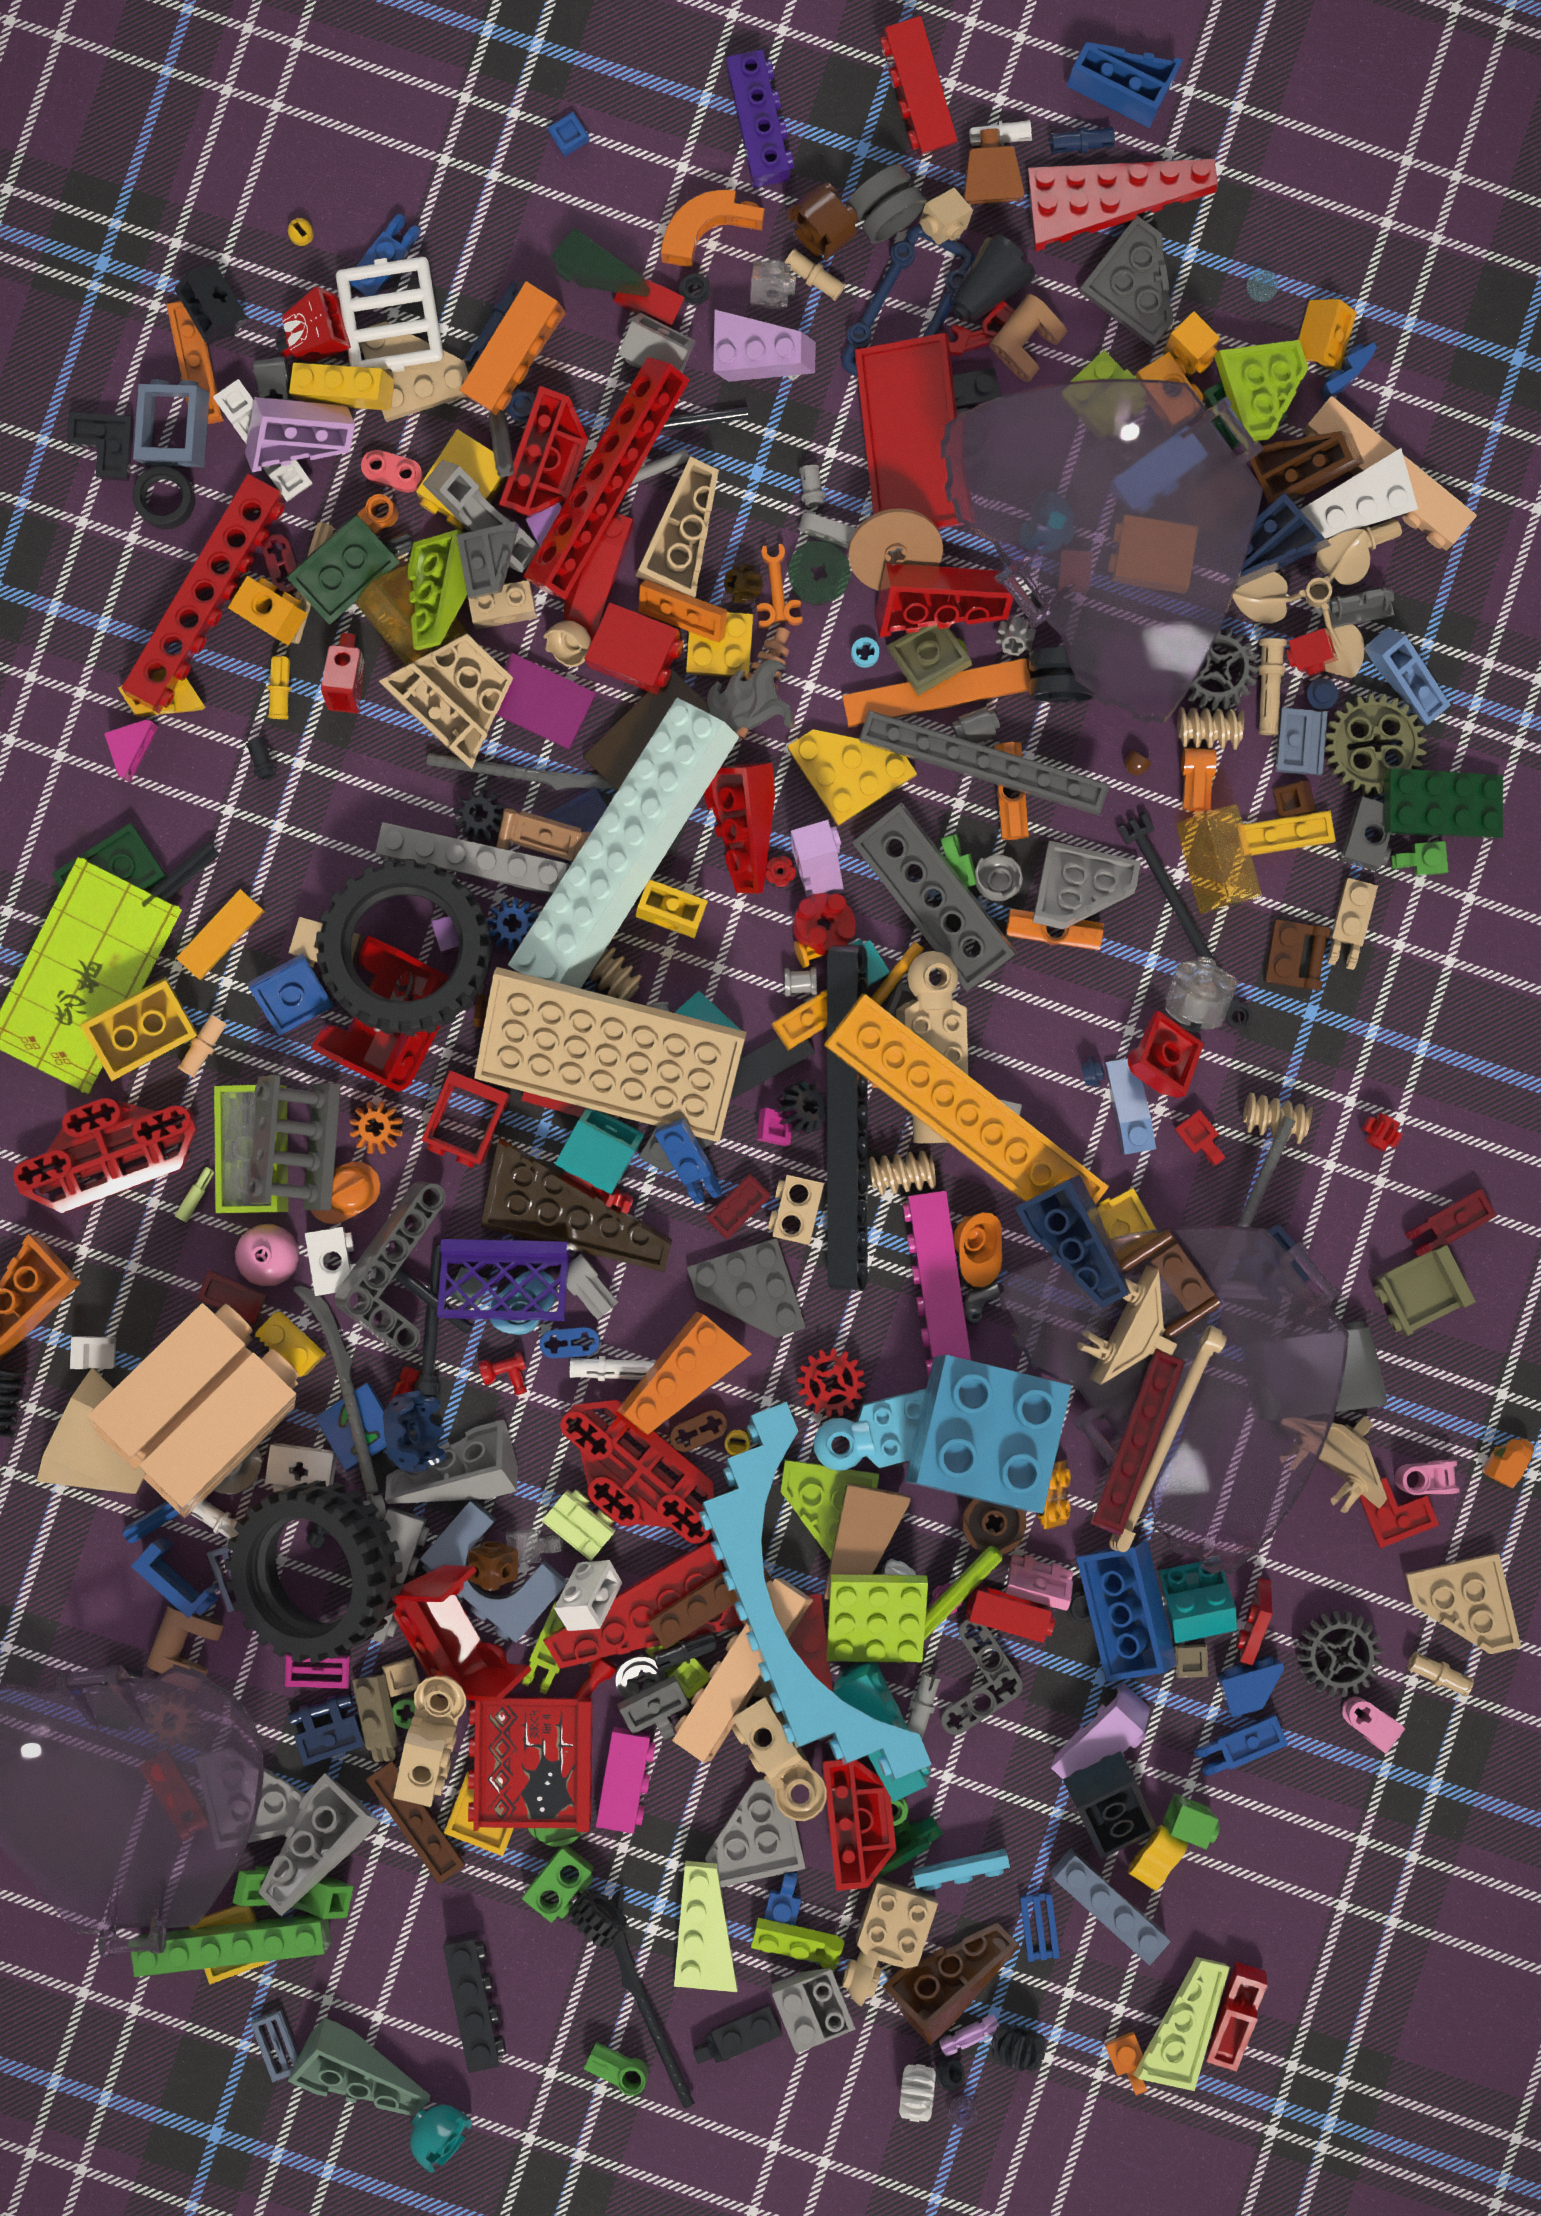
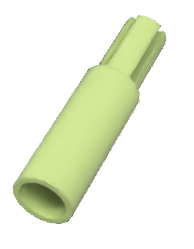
M204 1168L195 1185H192L180 1205L175 1217L186 1223L188 1222L204 1195L206 1186L214 1175L212 1169Z

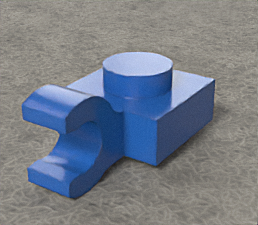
M797 1872L784 1873L780 1891L770 1889L763 1919L795 1926L801 1903V1896L793 1895L797 1882Z

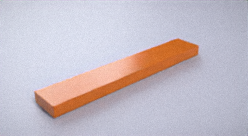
M1024 658L961 671L917 696L909 682L842 695L848 728L864 725L869 711L892 718H899L1029 691V681L1031 678L1027 659Z

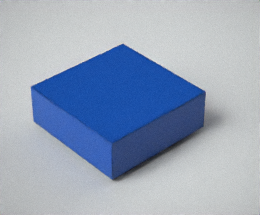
M574 112L547 127L549 135L564 157L590 142L589 135Z

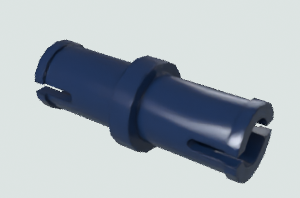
M1112 126L1092 130L1080 127L1074 132L1050 134V150L1052 154L1079 151L1082 154L1087 153L1088 149L1113 148L1115 146V133Z

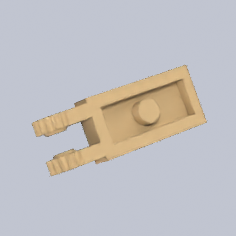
M1346 878L1330 937L1332 943L1327 960L1328 964L1335 965L1338 961L1342 942L1351 945L1346 960V968L1355 969L1360 947L1364 943L1378 885Z

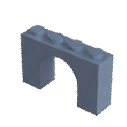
M471 1500L420 1558L425 1563L422 1568L428 1573L442 1565L468 1566V1551L472 1550L473 1546L495 1522L496 1518L476 1500ZM544 1560L525 1584L513 1593L507 1595L489 1594L480 1589L475 1583L466 1580L464 1582V1589L456 1597L459 1600L464 1597L472 1604L470 1610L483 1621L488 1618L495 1624L494 1631L507 1642L512 1639L517 1643L566 1586L568 1580Z

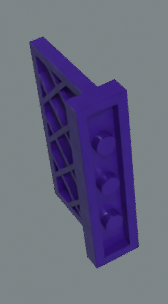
M441 1239L440 1252L442 1258L437 1308L438 1318L565 1321L568 1265L571 1257L568 1242ZM449 1264H463L469 1270L456 1283L448 1276ZM486 1264H493L500 1272L486 1283L477 1272ZM517 1265H525L532 1273L518 1284L508 1273ZM532 1265H538L539 1267L534 1269ZM548 1266H561L560 1277L551 1285L540 1275ZM474 1276L484 1287L469 1298L460 1287ZM505 1276L515 1288L501 1299L492 1290V1287ZM537 1277L546 1289L533 1300L523 1288ZM449 1282L452 1286L447 1290V1283ZM560 1285L558 1294L554 1289ZM456 1290L466 1300L457 1310L445 1309L446 1299ZM488 1291L498 1303L490 1310H480L475 1302ZM520 1292L530 1303L521 1311H512L506 1303ZM552 1293L559 1300L558 1312H544L538 1303ZM470 1306H472V1308H473L474 1310H467V1309H468ZM501 1307H503L506 1311H498V1310H499Z

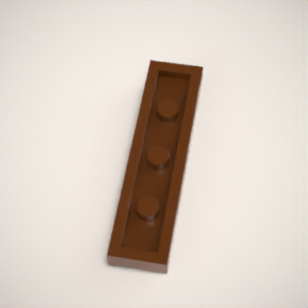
M763 1565L764 1578L767 1583L772 1578ZM726 1569L647 1620L664 1649L672 1646L734 1605L735 1602H738L734 1589L729 1591L723 1579L722 1573Z
M394 1760L390 1761L367 1777L366 1781L437 1883L440 1884L462 1869L466 1862L447 1835L444 1834L443 1829L426 1806L393 1798L399 1766Z

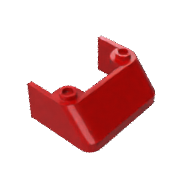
M442 1565L402 1585L401 1593L392 1598V1601L397 1603L393 1616L428 1678L435 1675L453 1678L462 1686L466 1700L499 1702L532 1671L529 1665L509 1664L505 1651L499 1645L483 1643L457 1599L456 1595L464 1589V1582L476 1572L474 1566Z

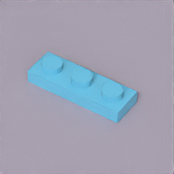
M1000 1849L914 1868L912 1871L916 1888L923 1887L924 1891L940 1888L943 1882L954 1880L955 1884L969 1882L973 1880L972 1876L985 1873L986 1877L998 1876L1004 1873L1003 1869L1010 1868L1006 1850Z

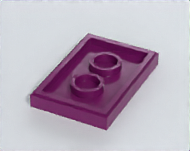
M511 652L504 669L513 677V680L496 716L570 751L597 695L596 692Z

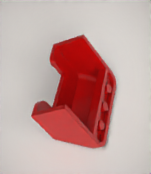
M369 935L359 953L361 967L375 974L369 989L387 999H390L398 978L405 971H410L413 975V983L408 996L416 993L428 996L442 987L449 979V976ZM354 1017L347 1031L335 1025H328L322 1028L311 1049L392 1090L403 1091L411 1085L440 1026H437V1031L427 1033L426 1031L415 1032L416 1036H405L404 1033L395 1032L394 1035L383 1033L382 1030L376 1032L374 1027L371 1029Z

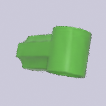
M596 2042L584 2067V2070L618 2086L621 2092L629 2096L641 2093L649 2076L648 2066L641 2059H630ZM635 2071L640 2075L641 2081L632 2083L627 2080L625 2073Z

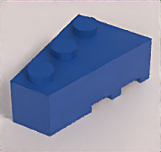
M1086 42L1072 68L1066 87L1150 128L1177 77L1183 59L1173 58V61L1154 58L1152 53L1145 52L1144 55L1126 53L1124 48Z

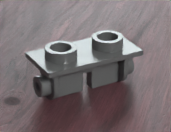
M1382 587L1381 589L1330 598L1327 604L1329 606L1328 610L1332 627L1336 628L1395 616L1391 603L1394 601L1393 590Z

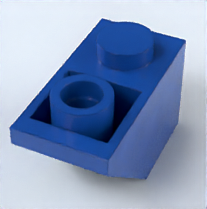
M1272 1656L1261 1657L1254 1661L1255 1665L1242 1668V1665L1230 1666L1223 1669L1224 1674L1217 1676L1227 1713L1231 1717L1263 1709L1284 1671L1283 1663L1278 1658L1273 1659Z

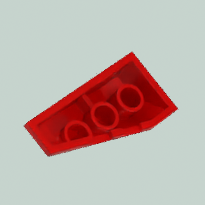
M614 513L566 600H564V620L574 621L586 628L591 641H593L604 616L635 528L632 518Z

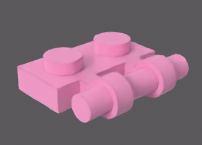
M1012 1554L1009 1562L1010 1570L1008 1572L1006 1594L1067 1611L1071 1602L1073 1571L1062 1568V1565L1052 1562L1049 1565L1035 1561L1033 1556L1024 1555V1557Z

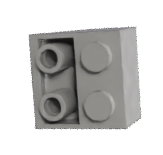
M832 1968L800 1972L772 1984L773 1998L796 2054L856 2030Z

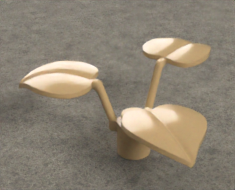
M1364 529L1348 530L1327 540L1331 546L1318 551L1316 565L1321 572L1329 575L1325 578L1311 580L1306 590L1286 596L1288 592L1286 580L1278 573L1271 572L1239 586L1232 592L1233 600L1240 611L1253 621L1262 624H1272L1282 620L1287 612L1285 602H1292L1302 597L1306 598L1309 605L1321 607L1326 628L1329 630L1338 661L1326 664L1325 671L1347 678L1355 677L1362 666L1364 640L1360 631L1353 624L1333 629L1327 603L1332 594L1330 582L1333 578L1340 584L1351 585L1359 582L1367 574L1370 566V553Z

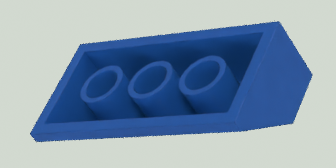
M1148 1540L1131 1543L1129 1550L1126 1552L1116 1551L1109 1547L1076 1557L1106 1682L1162 1674L1176 1666L1177 1661Z

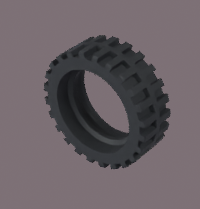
M393 859L383 861L384 866L375 869L369 865L362 869L364 874L358 878L353 879L352 876L344 881L346 887L339 894L334 891L329 898L332 904L328 912L323 910L320 920L323 923L321 932L316 933V942L319 944V953L316 956L323 972L321 976L340 1005L351 1016L357 1018L371 1029L374 1027L390 1035H394V1032L404 1033L405 1036H416L415 1032L426 1031L427 1033L437 1031V1026L446 1022L450 1025L456 1021L455 1017L463 1010L467 1012L473 1006L471 1001L476 994L481 995L485 987L483 982L486 974H490V953H493L488 923L471 891L466 886H463L456 876L450 872L444 873L440 871L437 865L428 862L426 866L417 864L415 859H405V863L395 864ZM399 895L422 897L438 905L452 920L459 940L457 963L449 979L434 993L413 1001L390 1000L374 993L357 975L351 956L353 933L362 916L378 902Z
M314 1481L309 1484L304 1482L262 1499L260 1503L251 1506L246 1511L248 1517L237 1522L234 1529L239 1534L230 1538L227 1549L233 1552L232 1557L225 1560V1570H231V1580L226 1581L227 1591H234L237 1601L231 1604L235 1612L242 1611L246 1618L242 1624L247 1631L254 1629L259 1634L256 1639L258 1643L262 1646L269 1643L275 1646L273 1653L280 1657L292 1653V1661L302 1662L310 1658L311 1663H315L327 1658L332 1659L368 1641L374 1637V1633L382 1630L388 1623L385 1617L393 1614L397 1607V1603L393 1602L392 1598L401 1593L402 1583L396 1582V1575L403 1572L402 1562H396L394 1552L399 1550L397 1540L390 1541L386 1531L390 1530L391 1527L387 1520L380 1522L375 1514L379 1509L373 1503L364 1505L361 1502L363 1495L356 1490L347 1494L344 1493L345 1485L334 1483L326 1487V1481ZM303 1518L325 1528L338 1541L348 1559L352 1574L351 1600L346 1614L335 1622L323 1623L307 1616L292 1603L282 1587L276 1566V1550L284 1526L293 1520Z

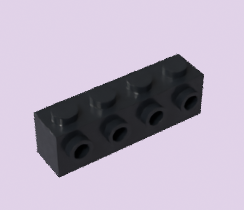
M478 1931L449 1936L443 1944V1950L468 2073L500 2067L503 2055H506V2045L503 2035L499 2036L497 2024L500 2023V2016L497 2004H492L490 1992L494 1991L491 1973H486L484 1960H487L484 1940L480 1941Z

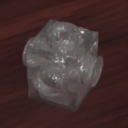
M769 260L767 262L753 261L750 304L764 305L770 309L788 307L789 295L795 296L796 276H790L791 264L783 263L779 260Z

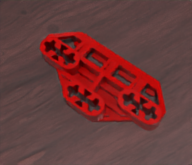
M109 1098L96 1100L67 1112L62 1120V1129L46 1153L18 1164L13 1173L14 1181L20 1194L61 1213L72 1211L182 1170L190 1154L187 1153L198 1129L196 1116L191 1109L177 1105L160 1111H154ZM107 1106L115 1108V1112L111 1114L112 1120L101 1117L95 1119V1122H87L81 1125V1129L74 1128V1124L78 1123V1118L90 1119L95 1117L93 1114L101 1115L108 1111ZM177 1113L184 1115L186 1120L181 1122L182 1127L170 1125L165 1127L166 1130L159 1129L152 1132V1138L144 1136V1132L148 1130L147 1124L154 1127L161 1126L164 1122L169 1123L176 1120ZM163 1143L165 1149L182 1143L180 1151L167 1154L168 1159L165 1160L160 1144ZM146 1157L148 1162L126 1169L127 1175H123L119 1159H122L123 1164ZM59 1159L66 1160L62 1170L52 1169L46 1171V1174L41 1173L32 1177L33 1181L26 1180L30 1170L40 1171L45 1169V1166L51 1167L58 1164ZM104 1172L105 1178L84 1185L85 1190L82 1191L77 1175L80 1174L81 1179H86ZM59 1188H63L64 1193L55 1197V1202L40 1196Z
M619 1399L574 1404L563 1416L560 1428L564 1436L580 1449L590 1500L621 1526L671 1527L690 1543L697 1544L703 1542L710 1535L711 1530L705 1531L702 1525V1534L695 1532L693 1535L690 1534V1525L683 1520L680 1528L675 1523L680 1520V1516L673 1511L667 1514L664 1502L667 1500L671 1503L676 1500L679 1512L684 1515L687 1507L693 1512L688 1514L687 1519L694 1524L698 1521L701 1522L699 1512L703 1511L702 1504L690 1493L694 1489L702 1497L708 1495V1500L715 1498L714 1481L655 1430L646 1434L617 1411L622 1405ZM605 1408L604 1410L606 1415H608L612 1420L616 1416L617 1418L607 1428V1430H605V1428L609 1424L606 1421H604L598 1414H596L592 1409ZM569 1417L573 1420L577 1417L581 1418L580 1426L586 1432L590 1429V1425H592L597 1431L592 1432L591 1436L596 1440L604 1438L607 1441L604 1445L607 1451L599 1450L596 1453L592 1449L595 1444L589 1438L586 1439L585 1445L578 1439L582 1438L584 1434L578 1429L574 1432L569 1430L571 1425L568 1421ZM628 1428L630 1429L627 1433L642 1446L647 1448L650 1445V1448L640 1459L639 1457L642 1452L622 1437ZM662 1457L661 1462L677 1476L681 1477L684 1474L674 1488L672 1486L676 1482L658 1466L654 1468ZM597 1483L601 1486L604 1483L609 1484L608 1492L614 1498L617 1490L624 1496H621L618 1501L623 1506H627L629 1503L634 1506L632 1513L635 1516L627 1515L623 1518L620 1515L622 1509L616 1503L611 1510L606 1505L612 1500L605 1494L601 1497L597 1496L598 1488L595 1485Z

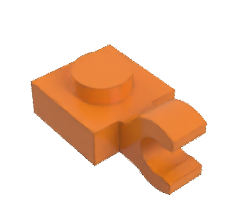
M1134 2031L1104 2043L1117 2076L1127 2073L1135 2095L1148 2091L1144 2081L1133 2075L1143 2057Z

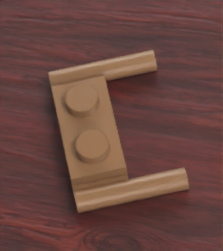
M506 808L504 809L496 848L509 850L511 842L519 846L574 861L591 833L581 832V828L521 811L517 813L513 809Z

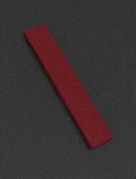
M1155 1349L1090 1524L1119 1536L1123 1534L1184 1367V1360Z

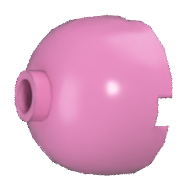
M274 1224L257 1225L247 1230L239 1239L235 1250V1262L241 1275L250 1283L262 1287L276 1286L287 1281L296 1271L299 1260V1246L294 1236L285 1228Z

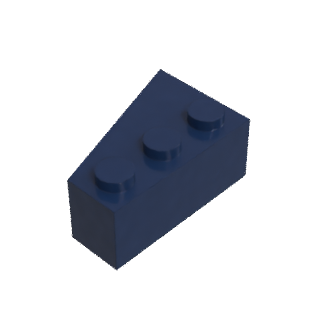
M1284 493L1212 559L1237 586H1242L1327 548L1331 544Z

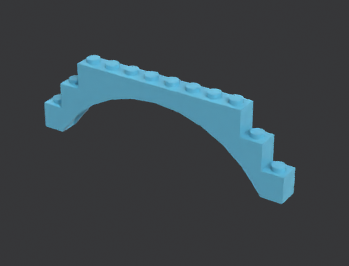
M787 1402L751 1415L749 1420L751 1425L747 1426V1431L752 1443L758 1442L759 1447L727 1459L725 1463L727 1468L723 1469V1473L728 1486H734L736 1490L703 1502V1511L699 1512V1517L705 1531L710 1529L715 1541L710 1543L717 1561L723 1560L726 1571L722 1573L727 1589L729 1591L734 1589L738 1602L734 1603L740 1621L746 1619L750 1632L746 1633L749 1646L752 1651L758 1650L762 1660L761 1663H758V1668L763 1681H770L774 1693L770 1694V1699L776 1713L781 1711L786 1724L781 1726L788 1744L794 1742L795 1748H798L832 1734L834 1740L830 1741L832 1752L836 1760L842 1759L844 1765L880 1750L882 1755L878 1758L880 1768L884 1776L890 1775L892 1781L932 1765L920 1734L871 1718L843 1702L815 1678L793 1650L774 1614L764 1578L761 1538L765 1504L775 1472L790 1444L796 1437L798 1429Z

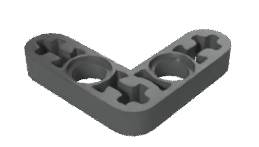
M967 1617L960 1622L958 1633L987 1680L949 1704L942 1711L941 1724L943 1729L951 1735H960L1017 1698L1023 1686L1020 1676L987 1626L980 1625L981 1629L978 1630V1634L983 1642L987 1637L990 1638L991 1642L981 1645L974 1652L972 1647L978 1646L977 1642L972 1636L966 1638L964 1634L968 1632L966 1627L968 1624L971 1623L974 1627L980 1624L970 1622ZM988 1649L996 1650L999 1653V1661L992 1667L984 1665L981 1661L983 1652ZM1007 1677L1009 1680L1015 1678L1016 1682L1013 1683L1014 1690L1012 1692H1009L1007 1689L1002 1690L998 1693L1002 1699L996 1702L993 1693L987 1687L993 1684L994 1689L997 1690L1003 1685L1002 1678ZM980 1693L990 1697V1705L983 1711L976 1710L972 1705L973 1698ZM967 1702L970 1712L975 1717L970 1720L968 1714L960 1719L961 1726L948 1725L947 1722L950 1720L949 1714L951 1712H954L956 1715L961 1714L965 1711L961 1705Z

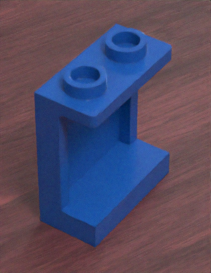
M166 1536L152 1542L131 1567L187 1618L195 1613L201 1616L205 1611H208L219 1598L215 1594L219 1590L218 1584H213L201 1594L162 1559L173 1547L174 1543Z

